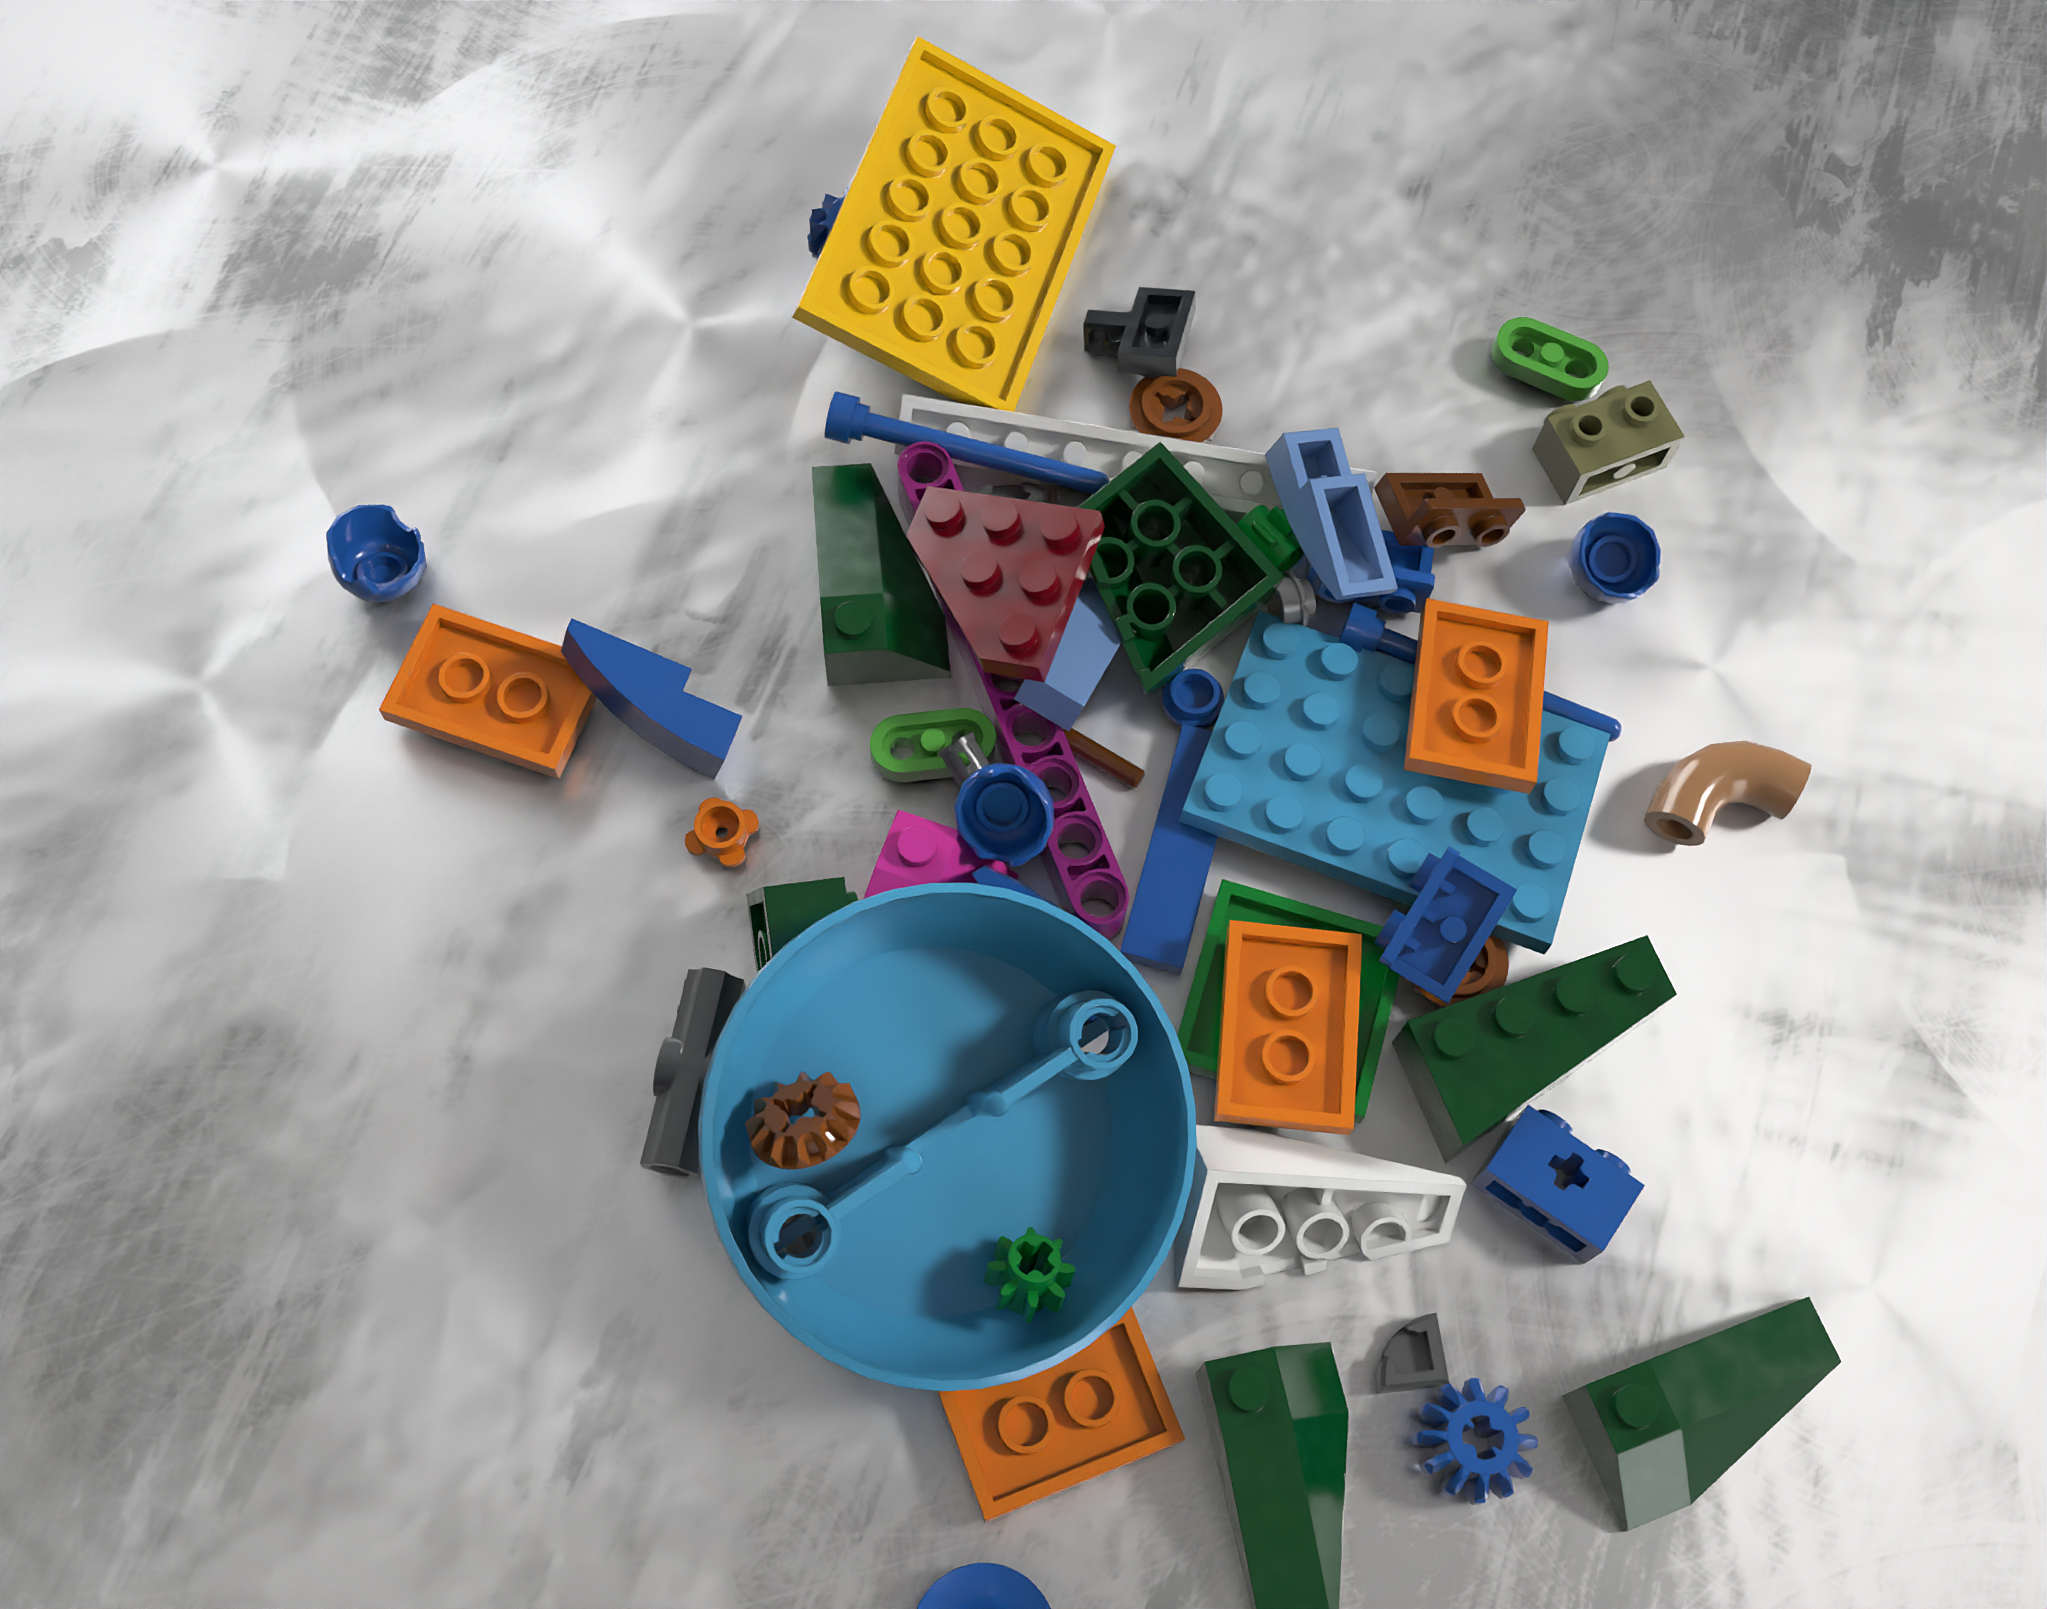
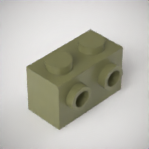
M1649 380L1630 388L1624 385L1613 387L1599 396L1597 400L1577 407L1575 404H1566L1555 409L1545 418L1544 425L1532 450L1564 505L1666 468L1685 436Z

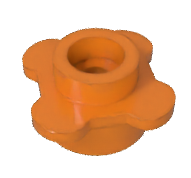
M715 797L708 798L699 806V812L694 820V830L689 831L685 835V846L688 852L694 856L707 854L718 858L724 867L733 868L739 866L745 860L743 848L749 836L756 833L759 829V820L752 810H741L737 805ZM719 828H726L728 834L725 837H718L716 831Z

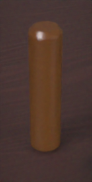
M1072 727L1069 732L1063 729L1073 754L1132 789L1138 788L1145 776L1143 769Z

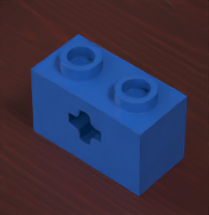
M1527 1105L1510 1122L1470 1184L1585 1264L1605 1250L1645 1185L1630 1175L1631 1170L1622 1159L1603 1149L1593 1150L1573 1136L1572 1127L1563 1118L1551 1111L1544 1109L1537 1111L1530 1105ZM1556 1168L1566 1175L1562 1183L1565 1188L1564 1190L1559 1189L1553 1183L1557 1176Z

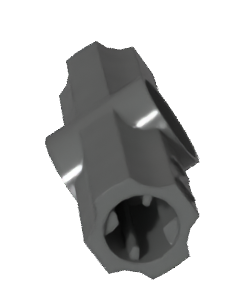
M712 968L688 969L686 980H684L680 1005H678L672 1037L664 1039L655 1067L653 1094L657 1097L640 1161L644 1169L675 1178L700 1179L698 1119L704 1080L716 1041L734 1005L745 991L744 979L730 975L726 971Z

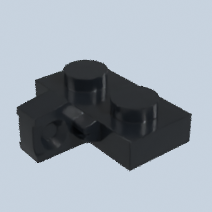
M1139 287L1130 312L1088 310L1083 322L1085 352L1108 357L1118 355V373L1139 374L1148 378L1160 376L1177 377L1196 311L1195 291Z

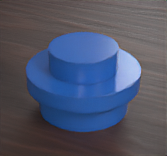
M1187 669L1180 672L1173 680L1166 683L1162 694V706L1165 714L1174 724L1182 727V724L1202 729L1210 726L1218 719L1224 703V692L1219 682L1210 673L1201 669Z

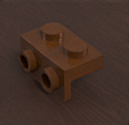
M1385 473L1374 487L1399 546L1439 548L1446 545H1477L1478 547H1489L1496 545L1506 538L1510 528L1526 511L1521 498H1493L1482 473Z

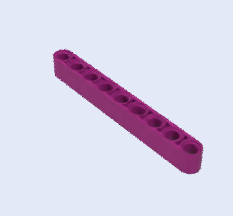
M926 441L917 442L906 447L900 454L897 463L898 496L909 527L927 486L964 491L951 457L938 444ZM925 477L935 480L927 484L915 482V480ZM930 579L983 714L994 725L996 746L1003 763L1022 766L1042 779L1046 787L1059 788L1067 795V798L1053 802L1055 825L1044 850L1039 853L1061 909L1077 917L1109 941L1115 939L1123 927L1130 898L1128 887L1062 727L1015 700L1014 698L1019 689L1006 692L994 686L998 681L1007 679L1022 685L1025 679L984 672L967 639L956 625ZM1030 732L1042 737L1044 742L1037 746H1026L1019 743L1015 737L1022 733ZM1074 841L1086 846L1090 854L1084 858L1073 859L1064 855L1059 847L1066 842ZM1091 898H1100L1110 903L1114 912L1104 917L1092 916L1084 910L1081 904Z

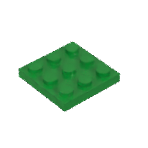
M1222 879L1177 1032L1189 1072L1217 1080L1226 933L1230 920L1362 934L1354 1122L1361 1123L1366 1115L1400 975L1378 962L1385 950L1374 944L1384 926Z

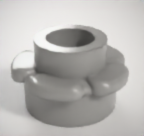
M1283 571L1284 579L1271 600L1267 603L1269 614L1282 618L1281 621L1283 623H1297L1306 626L1308 615L1314 614L1316 610L1313 588L1307 579L1299 580L1295 578L1296 576L1293 571Z

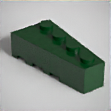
M1648 935L1407 1020L1392 1041V1045L1446 1164L1539 1096L1544 1095L1587 1062L1589 1063L1647 1022L1669 1003L1677 993Z

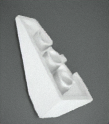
M1196 1125L1197 1147L1193 1182L1182 1223L1173 1241L1174 1279L1178 1287L1245 1290L1265 1285L1264 1276L1297 1268H1301L1305 1276L1327 1271V1261L1363 1253L1370 1260L1449 1243L1466 1184L1461 1177L1254 1129Z

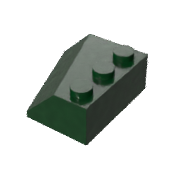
M1161 441L1077 507L1101 512L1105 528L1089 570L1145 695L1170 682L1180 672L1189 669L1265 606L1284 579L1280 571Z

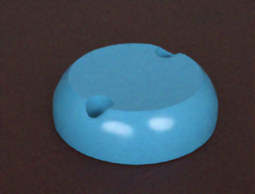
M928 883L888 890L850 903L823 917L785 944L756 974L734 1005L716 1041L705 1076L698 1119L699 1166L705 1201L718 1240L737 1276L758 1304L791 1336L837 1365L863 1377L888 1384L933 1391L983 1389L1024 1379L1056 1366L1086 1348L1117 1323L1147 1289L1168 1255L1182 1223L1192 1187L1197 1147L1196 1108L1188 1065L1171 1021L1158 997L1136 967L1108 939L1077 917L1048 902L1010 889L974 883ZM1090 1016H1097V1018L1083 1026ZM1108 1031L1107 1044L1100 1053L1095 1054L1081 1050L1088 1043ZM801 1071L813 1080L830 1071L839 1084L850 1083L860 1105L861 1119L856 1134L842 1151L823 1163L796 1170L772 1167L755 1155L750 1145L745 1122L754 1116L753 1100L773 1096L774 1081L787 1086L796 1082ZM809 1108L803 1116L792 1115L788 1118L790 1123L794 1125L800 1117L812 1118L815 1116L812 1108ZM796 1214H802L790 1223H788L787 1225H785L784 1227H782V1224L789 1217ZM816 1227L814 1242L806 1251L799 1254L780 1251ZM1028 1227H1033L1036 1234L1045 1236L1051 1241L1060 1238L1063 1241L1060 1249L1061 1263H1069L1074 1265L1076 1269L1071 1285L1063 1288L1066 1296L1061 1310L1055 1313L1045 1306L1039 1312L1034 1313L1031 1323H1026L1022 1314L1015 1313L1008 1308L998 1311L995 1308L999 1298L998 1286L984 1283V1275L988 1263L996 1260L994 1252L998 1239L1004 1236L1014 1242L1017 1238L1025 1235Z

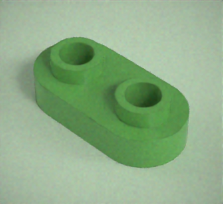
M1517 317L1505 322L1499 329L1492 346L1493 361L1503 373L1571 401H1583L1593 397L1602 386L1609 369L1607 357L1597 345L1528 317ZM1515 351L1521 352V353L1525 354L1527 357H1525V356H1523V355H1520V354L1516 353ZM1567 373L1575 374V375H1577L1579 378L1573 377V376H1571V375H1569V374H1567Z
M954 708L893 715L882 720L871 734V761L880 775L895 782L953 777L942 758H939L937 752L951 743L954 745L957 739L969 732H973L975 740L990 763L995 753L996 732L991 720L982 712L972 708ZM898 747H906L913 754L908 759L898 760L891 755V752ZM957 751L963 763L968 765L970 761L965 753Z

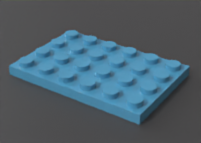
M1259 610L1189 791L1179 822L1411 907L1420 893L1410 888L1409 884L1428 853H1431L1441 859L1448 846L1460 852L1459 856L1517 889V892L1490 935L1545 955L1553 943L1611 734L1542 710L1537 783L1530 794L1404 770L1415 665L1364 648L1361 653L1357 652L1346 644L1338 643L1339 638L1297 623H1283L1281 621L1282 618Z

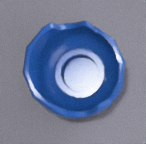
M383 504L357 505L337 515L326 532L328 562L336 581L342 588L367 602L373 600L377 603L398 599L418 585L427 568L424 543L421 541L419 530L416 527L411 529L401 522L391 506Z
M1607 512L1590 520L1578 531L1572 541L1568 565L1575 584L1591 599L1607 604L1626 603L1638 599L1658 581L1660 577L1661 548L1654 530L1637 516Z
M996 763L985 765L981 769L976 770L963 782L954 804L957 831L970 848L974 849L975 854L981 859L1007 862L1012 867L1020 866L1041 853L1055 825L1053 798L1044 781L1032 771L1019 765Z

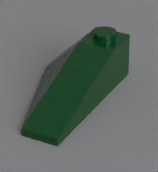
M872 464L812 467L827 686L950 677L945 616Z
M1806 1297L1586 1384L1562 1395L1619 1523L1623 1531L1626 1532L1690 1506L1842 1361L1810 1297Z

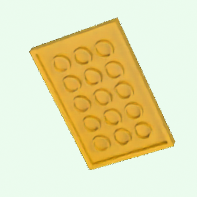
M917 36L905 59L792 318L958 403L1014 412L1116 145Z

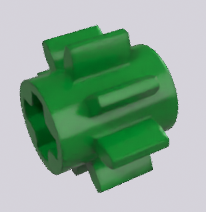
M1259 505L1248 512L1237 524L1281 574L1283 571L1291 570L1304 555L1283 508L1280 510L1275 506L1270 511L1265 505Z
M1028 1227L1025 1235L1017 1238L1014 1242L1004 1236L998 1239L994 1252L996 1260L988 1263L984 1275V1283L998 1286L999 1298L995 1307L998 1311L1008 1308L1015 1313L1022 1314L1026 1323H1031L1034 1313L1039 1312L1045 1306L1055 1313L1061 1310L1066 1296L1063 1288L1071 1285L1076 1269L1074 1265L1061 1263L1060 1249L1063 1241L1060 1238L1051 1241L1045 1236L1036 1234L1033 1227Z

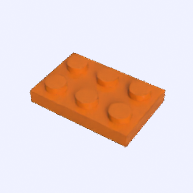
M1426 598L1420 613L1404 770L1521 793H1531L1537 783L1549 621Z
M433 603L379 711L386 721L560 779L597 697L582 682L561 653L562 646Z
M1230 920L1226 933L1214 1121L1350 1135L1354 1129L1362 934Z
M1132 1306L1117 1323L1093 1343L1056 1366L1018 1381L983 1389L937 1391L985 1523L1173 1447L1185 1440Z

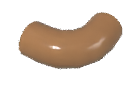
M1746 740L1707 745L1675 763L1656 789L1645 814L1644 822L1653 833L1665 840L1685 846H1698L1705 842L1715 816L1727 804L1742 803L1753 806L1782 820L1790 813L1798 801L1808 781L1812 765L1782 750Z

